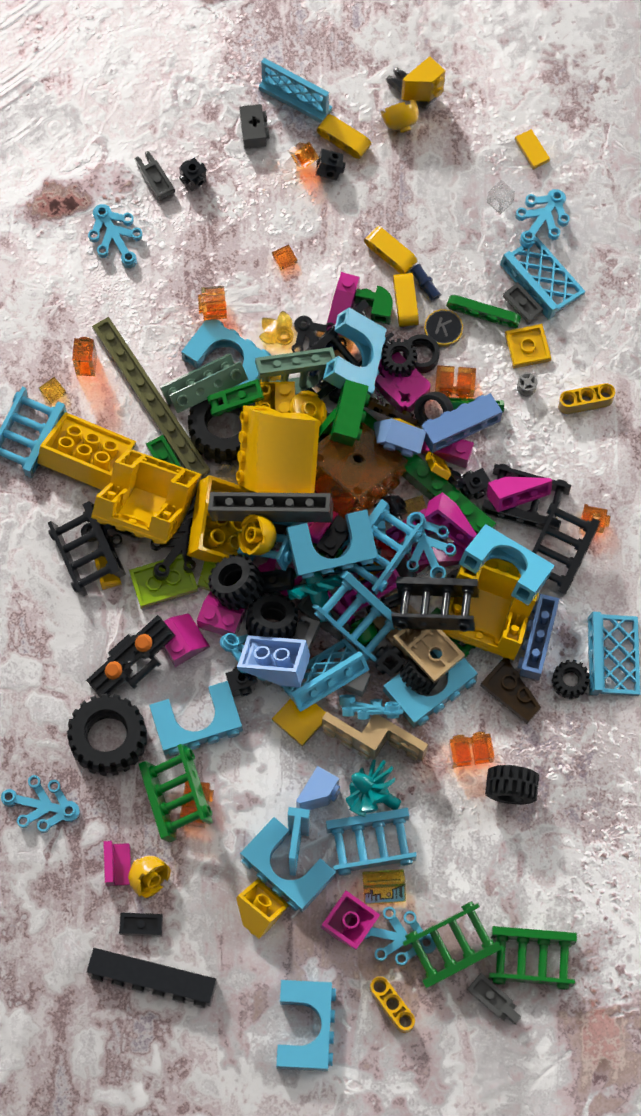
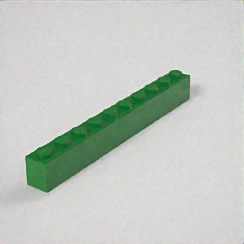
M366 412L365 420L363 423H360L359 428L362 429V433L366 437L364 444L429 500L443 492L458 505L476 534L480 532L485 524L495 529V521L446 479L432 472L429 465L417 454L407 457L401 455V451L396 449L395 451L386 450L383 448L384 445L378 444L374 431V422H377V420Z

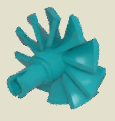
M320 571L314 572V577L305 579L306 583L295 585L293 589L287 590L290 600L296 598L302 599L310 595L312 604L322 608L329 600L327 590L341 586L343 580L339 577L340 573L323 577Z
M372 760L368 775H366L362 767L359 772L351 776L352 782L349 785L351 795L346 798V802L350 807L349 810L353 813L366 817V813L379 810L377 803H383L391 808V810H396L400 807L401 799L389 793L388 787L395 782L396 778L385 782L394 769L391 766L383 772L386 764L385 760L381 762L376 771V760Z

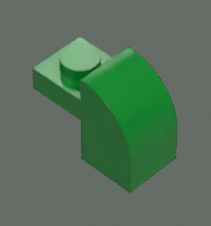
M377 286L376 292H372L369 289H357L355 304L365 299L369 307H372L371 320L390 325L393 300L390 293L381 286Z

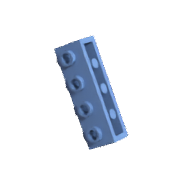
M491 393L485 396L481 395L468 404H461L451 412H444L434 420L429 419L425 421L421 426V429L426 430L424 442L431 453H434L500 422L502 410Z
M544 594L539 595V599L531 611L535 613L533 620L529 619L526 630L530 631L529 639L524 638L522 650H526L525 655L520 657L517 668L521 669L520 676L540 680L560 598Z

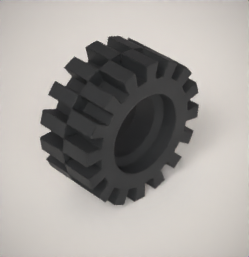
M397 338V342L393 339L391 344H386L382 352V366H384L385 371L389 370L390 375L395 373V377H398V374L404 377L405 373L409 375L411 370L415 369L417 353L416 348L413 347L411 342L408 344L406 339L401 342V338ZM396 352H403L406 354L407 360L404 363L398 364L392 360V355Z
M411 658L400 671V677H402L403 682H406L405 685L407 687L410 686L412 691L416 690L418 694L422 693V695H428L440 680L438 679L433 683Z
M577 660L561 662L553 673V688L557 690L556 693L558 695L562 694L563 698L566 696L569 699L573 697L578 698L585 693L589 685L590 674L589 672L587 673V667H583L581 662L579 664L576 663ZM572 672L578 676L579 682L575 686H568L564 683L563 676L566 673Z

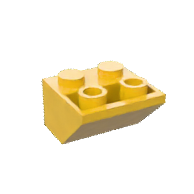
M295 381L260 382L265 399L255 402V406H267L280 413H291L290 402L296 395Z

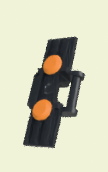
M157 615L136 635L128 634L108 652L110 657L107 658V661L86 681L100 698L102 694L110 696L126 681L135 689L138 682L156 666L159 667L161 665V662L155 655L176 635L162 618ZM141 658H150L151 661L131 678L130 674L133 671L131 666Z

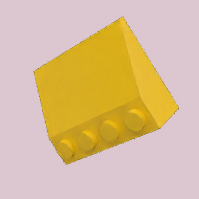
M65 412L40 445L37 463L103 490L110 483L114 462L128 449L133 450L136 441Z
M208 475L198 482L187 556L207 562L220 563L224 557L229 558V555L234 554L236 556L238 554V533L242 534L243 527H240L242 521H212L208 512L210 492H256L248 490L241 485Z

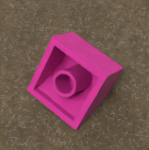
M210 591L199 612L197 627L222 636L227 633H233L237 636L247 607L244 609L240 607L239 610H234V608L231 610L227 609Z
M189 613L170 617L164 621L176 635L163 647L175 667L210 647Z
M345 891L320 928L338 941L356 950L380 914L348 891Z

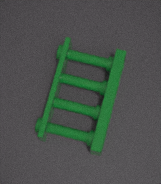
M182 744L177 745L180 755L157 766L147 761L138 764L160 838L169 843L177 840L176 829L198 819L209 825L213 823L211 818L213 813L211 807L206 802L195 767V755L191 748ZM183 763L185 774L163 784L159 782V773ZM188 781L192 792L167 803L165 801L164 794L166 791ZM190 801H195L197 811L174 822L171 821V810Z
M470 901L461 906L462 911L419 933L415 930L405 935L406 940L403 941V945L406 946L411 943L426 972V978L422 980L426 988L502 949L498 940L493 942L488 937L476 914L475 909L480 907L478 902L474 904L473 901ZM466 914L483 943L481 944L482 948L476 952L470 948L456 919ZM449 924L463 951L462 956L464 958L458 961L452 959L437 930ZM429 933L445 962L443 964L445 968L439 971L436 968L433 969L418 940Z
M492 926L491 938H496L495 941L498 940L502 947L501 950L497 951L496 973H489L488 976L489 980H493V984L504 985L506 982L555 985L560 990H569V987L574 986L575 979H568L569 948L577 942V933ZM508 939L517 940L516 943H518L517 975L504 974L505 949ZM529 941L538 942V945H540L538 976L525 975L526 952ZM550 943H557L561 947L559 978L546 977L548 946H550Z

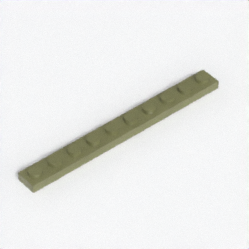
M107 317L93 325L92 328L162 435H164L184 468L202 474L201 478L210 473V468L111 319Z

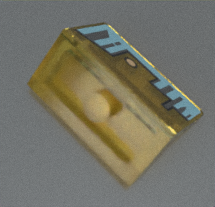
M404 869L362 872L365 904L406 901Z

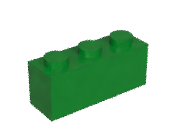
M345 380L341 387L329 440L348 446H353L356 440H360L362 429L359 427L360 423L364 422L366 411H363L364 405L367 406L370 394L367 393L369 386Z

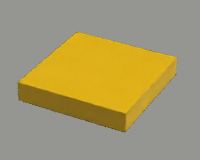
M543 324L504 332L513 369L551 361L552 358Z
M290 698L272 718V721L303 747L322 726V718L326 712L316 703L300 712Z

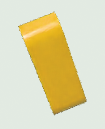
M328 114L316 129L321 137L356 159H361L372 144L368 137L331 114Z
M377 226L364 239L369 249L400 274H406L418 262L416 256L380 226Z
M413 273L393 275L399 327L419 325Z
M604 383L565 391L560 395L558 409L563 414H572L608 407L613 402L615 388L611 384ZM607 393L610 395V397L606 398L603 397L601 394ZM582 397H589L591 401H585ZM569 400L572 404L566 405L563 401Z
M374 978L370 984L372 996L400 1032H410L415 1025L414 1015L386 978ZM376 983H383L386 989L384 992L378 993L374 990V985ZM389 1000H395L398 1003V1008L391 1010L387 1007L386 1003ZM402 1017H408L411 1020V1025L409 1027H402L399 1020Z

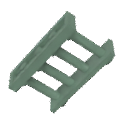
M333 347L258 357L255 358V364L259 378H262L261 382H269L270 377L281 375V380L270 382L295 381L297 395L301 391L317 385L318 381L324 377L326 364L336 357ZM319 370V375H315V377L308 376V371ZM300 373V377L289 379V374Z
M228 353L159 387L168 405L173 403L176 412L179 413L207 400V397L211 394L232 388L248 380L242 363L240 361L234 363L231 354Z

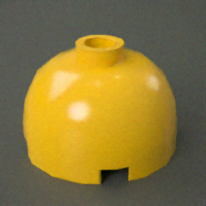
M410 100L411 104L405 105V102H401L385 108V111L381 110L385 125L391 130H400V133L410 131V126L417 122L419 116L416 100Z
M250 514L245 517L240 527H243L242 534L238 533V543L241 551L249 555H263L269 552L277 538L274 524L268 518L260 515Z
M144 856L132 863L128 875L130 886L138 896L141 897L142 895L144 898L151 897L163 888L160 884L164 880H169L171 870L158 857Z

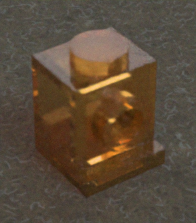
M299 142L288 150L296 166L303 169L319 159L310 142L306 144Z
M584 504L581 519L592 521L593 516L599 517L597 520L601 521L596 532L603 533L605 527H609L611 516L607 515L608 509L591 507L588 504Z

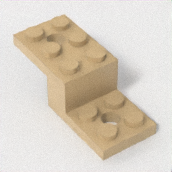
M395 589L387 597L398 593V591ZM409 604L408 613H411V614H419V613ZM401 605L390 610L393 613H400ZM382 615L380 617L377 616L373 621L378 631L385 625L386 619ZM395 628L385 636L392 646H396L403 653L402 657L405 660L410 657L433 683L465 657V654L442 630H398ZM432 650H439L442 656L439 659H434L431 657L430 652Z
M328 712L322 718L324 734L333 739L334 737L341 740V744L349 749L353 747L358 750V754L367 760L369 758L372 760L376 759L386 741H389V745L397 750L401 748L406 751L407 756L413 760L419 759L423 761L426 756L427 743L380 715H373L362 733Z

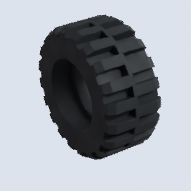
M208 399L192 406L189 410L190 415H188L189 436L200 455L204 454L205 459L209 461L215 459L217 464H221L222 461H226L227 464H233V460L238 461L237 454L240 451L239 433L230 438H220L213 435L207 428L209 420L213 417L211 414L212 406L208 403ZM220 400L219 405L224 404L223 400ZM255 403L246 406H255ZM243 407L228 412L240 416L241 411H243Z
M102 694L101 698H96L95 695L90 697L91 701L88 703L84 700L80 704L81 708L73 711V718L69 719L67 738L74 758L78 760L83 768H88L89 772L93 774L99 772L101 776H107V773H112L114 776L119 775L118 771H128L131 764L136 765L138 763V757L143 756L144 746L147 745V730L139 709L136 705H132L130 700L126 698L123 700L120 698V695L116 694L113 697H109L108 694ZM107 718L122 722L126 728L127 736L120 747L104 752L98 751L90 745L88 733L96 722Z

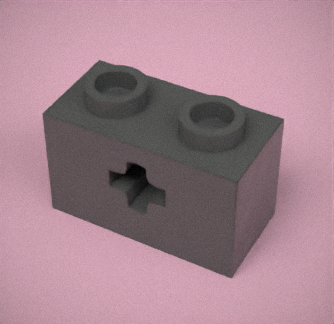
M262 104L239 106L244 149L266 147V139H270L269 128H265L264 125L267 122V113L262 110Z

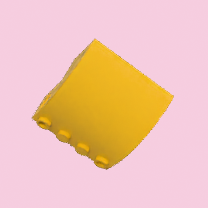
M243 406V411L240 413V421L242 423V429L239 432L240 451L237 454L239 470L236 472V480L238 484L256 493H314L320 420L305 413H280L267 406Z
M128 449L114 462L110 483L96 496L91 518L96 519L100 524L115 526L117 530L132 532L137 537L152 539L156 544H166L183 522L197 491L198 482L201 480L202 474Z
M494 558L486 561L477 574L460 565L456 578L478 579L479 598H471L469 616H474L475 631H442L448 637L462 641L465 644L495 653L503 658L515 660L538 593L529 606L511 596L518 580L521 578V574L515 565L501 559ZM451 597L449 615H461L463 597Z

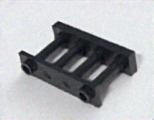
M364 299L358 302L352 309L367 317L365 309L369 304ZM336 323L305 350L322 349L329 342L336 347L348 362L358 367L362 365V357L357 361L338 339V333L334 331ZM392 332L385 335L386 341L383 348L386 347L387 343H391L390 339L394 336Z
M495 464L493 469V475H497V479L503 477L545 478L512 469L506 464ZM560 479L552 480L551 491H555L553 504L556 501L561 502L563 494L569 495L571 484ZM541 498L533 500L530 509L527 511L515 506L497 512L490 500L485 499L482 506V511L486 515L543 530L549 515H539L537 512ZM555 516L550 527L559 531L561 520H558L557 516Z
M90 501L82 504L85 511L81 516L58 527L52 521L48 522L50 530H48L49 535L53 541H56L72 578L71 586L76 593L78 592L83 596L88 595L84 586L109 573L118 578L126 575L105 525L91 518L94 504ZM86 521L91 523L92 529H90L89 533L68 544L65 543L62 536L63 533ZM94 538L98 539L100 546H98L97 550L73 561L70 555L71 550ZM101 556L106 558L108 563L105 567L82 579L80 578L77 571L78 568Z
M556 501L555 504L551 503L546 514L549 517L532 552L535 554L539 552L566 565L568 571L565 576H559L551 572L548 579L558 583L557 586L560 587L559 592L567 594L601 521L595 518L592 521H584L559 509L561 502ZM557 516L583 528V531L586 532L583 540L580 538L577 540L550 527L554 517ZM546 534L575 547L574 549L577 550L575 557L568 558L541 545Z
M397 576L398 595H402L400 613H392L391 615L393 628L475 631L474 616H469L471 598H479L478 579ZM411 595L422 596L420 614L408 613ZM431 596L443 597L440 615L428 614ZM451 597H463L461 615H449Z

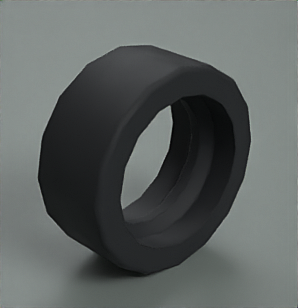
M424 334L410 337L407 340L408 344L411 342L413 347L421 344L431 348L433 353L430 361L426 363L417 362L415 365L419 373H427L433 370L438 364L440 349L436 340ZM403 353V357L407 360L406 354Z
M438 391L430 392L417 400L414 407V416L419 420L418 424L420 426L429 420L424 409L425 403L429 400L437 401L441 405L443 413L453 411V405L445 394Z

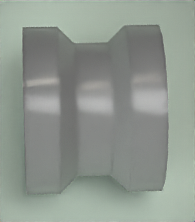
M523 373L518 379V393L522 396L533 395L536 391L537 378L532 373Z

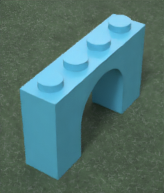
M349 307L338 314L334 331L356 344L361 352L362 366H355L337 356L326 364L323 380L341 389L346 379L369 386L367 393L371 396L375 390L374 384L379 373L378 366L382 358V348L386 341V328Z
M209 316L181 351L182 359L197 369L203 364L210 353L218 348L229 347L237 350L244 359L242 366L248 377V380L238 385L256 379L260 380L255 358L271 356L268 351L257 348L251 340L243 339L238 332L233 329L229 330L224 327L221 321L218 319L213 320Z
M367 509L345 515L350 535V545L343 556L335 559L325 558L316 552L311 541L308 523L287 527L286 532L296 575H302V579L314 577V572L322 571V574L334 572V568L340 566L342 570L353 568V563L361 562L362 565L374 563L373 559L378 558Z
M486 524L465 549L459 562L461 566L477 574L484 563L490 559L499 558L509 561L517 567L521 574V578L518 580L511 596L528 606L548 580L555 566Z
M432 650L430 652L434 659H439L442 656L439 650ZM463 658L446 673L447 685L437 695L423 696L412 691L411 687H407L405 685L406 682L402 681L400 674L383 685V692L391 701L401 704L403 709L402 715L414 728L417 725H424L432 713L435 712L437 714L443 710L446 702L456 700L464 688L470 689L477 682L478 673Z
M228 681L208 687L215 716L211 724L201 731L192 732L180 727L175 720L169 699L149 705L164 755L174 756L179 754L177 746L179 744L194 750L199 748L200 744L206 742L213 744L220 741V738L226 736L228 738L236 737L240 734L239 732L243 731Z
M273 817L240 853L241 862L249 870L253 868L257 872L256 876L263 883L269 882L273 886L272 891L279 897L283 895L288 900L287 904L294 911L300 910L303 912L334 879L336 871L320 858L299 879L286 880L276 875L270 865L271 857L274 851L290 835V832L280 821Z
M281 980L280 1004L301 1005L313 1009L320 1018L321 1031L317 1038L307 1045H278L277 1069L328 1071V1066H333V1053H329V1044H334V1031H330V1023L335 1022V1010H331V1001H336V988H332V982Z

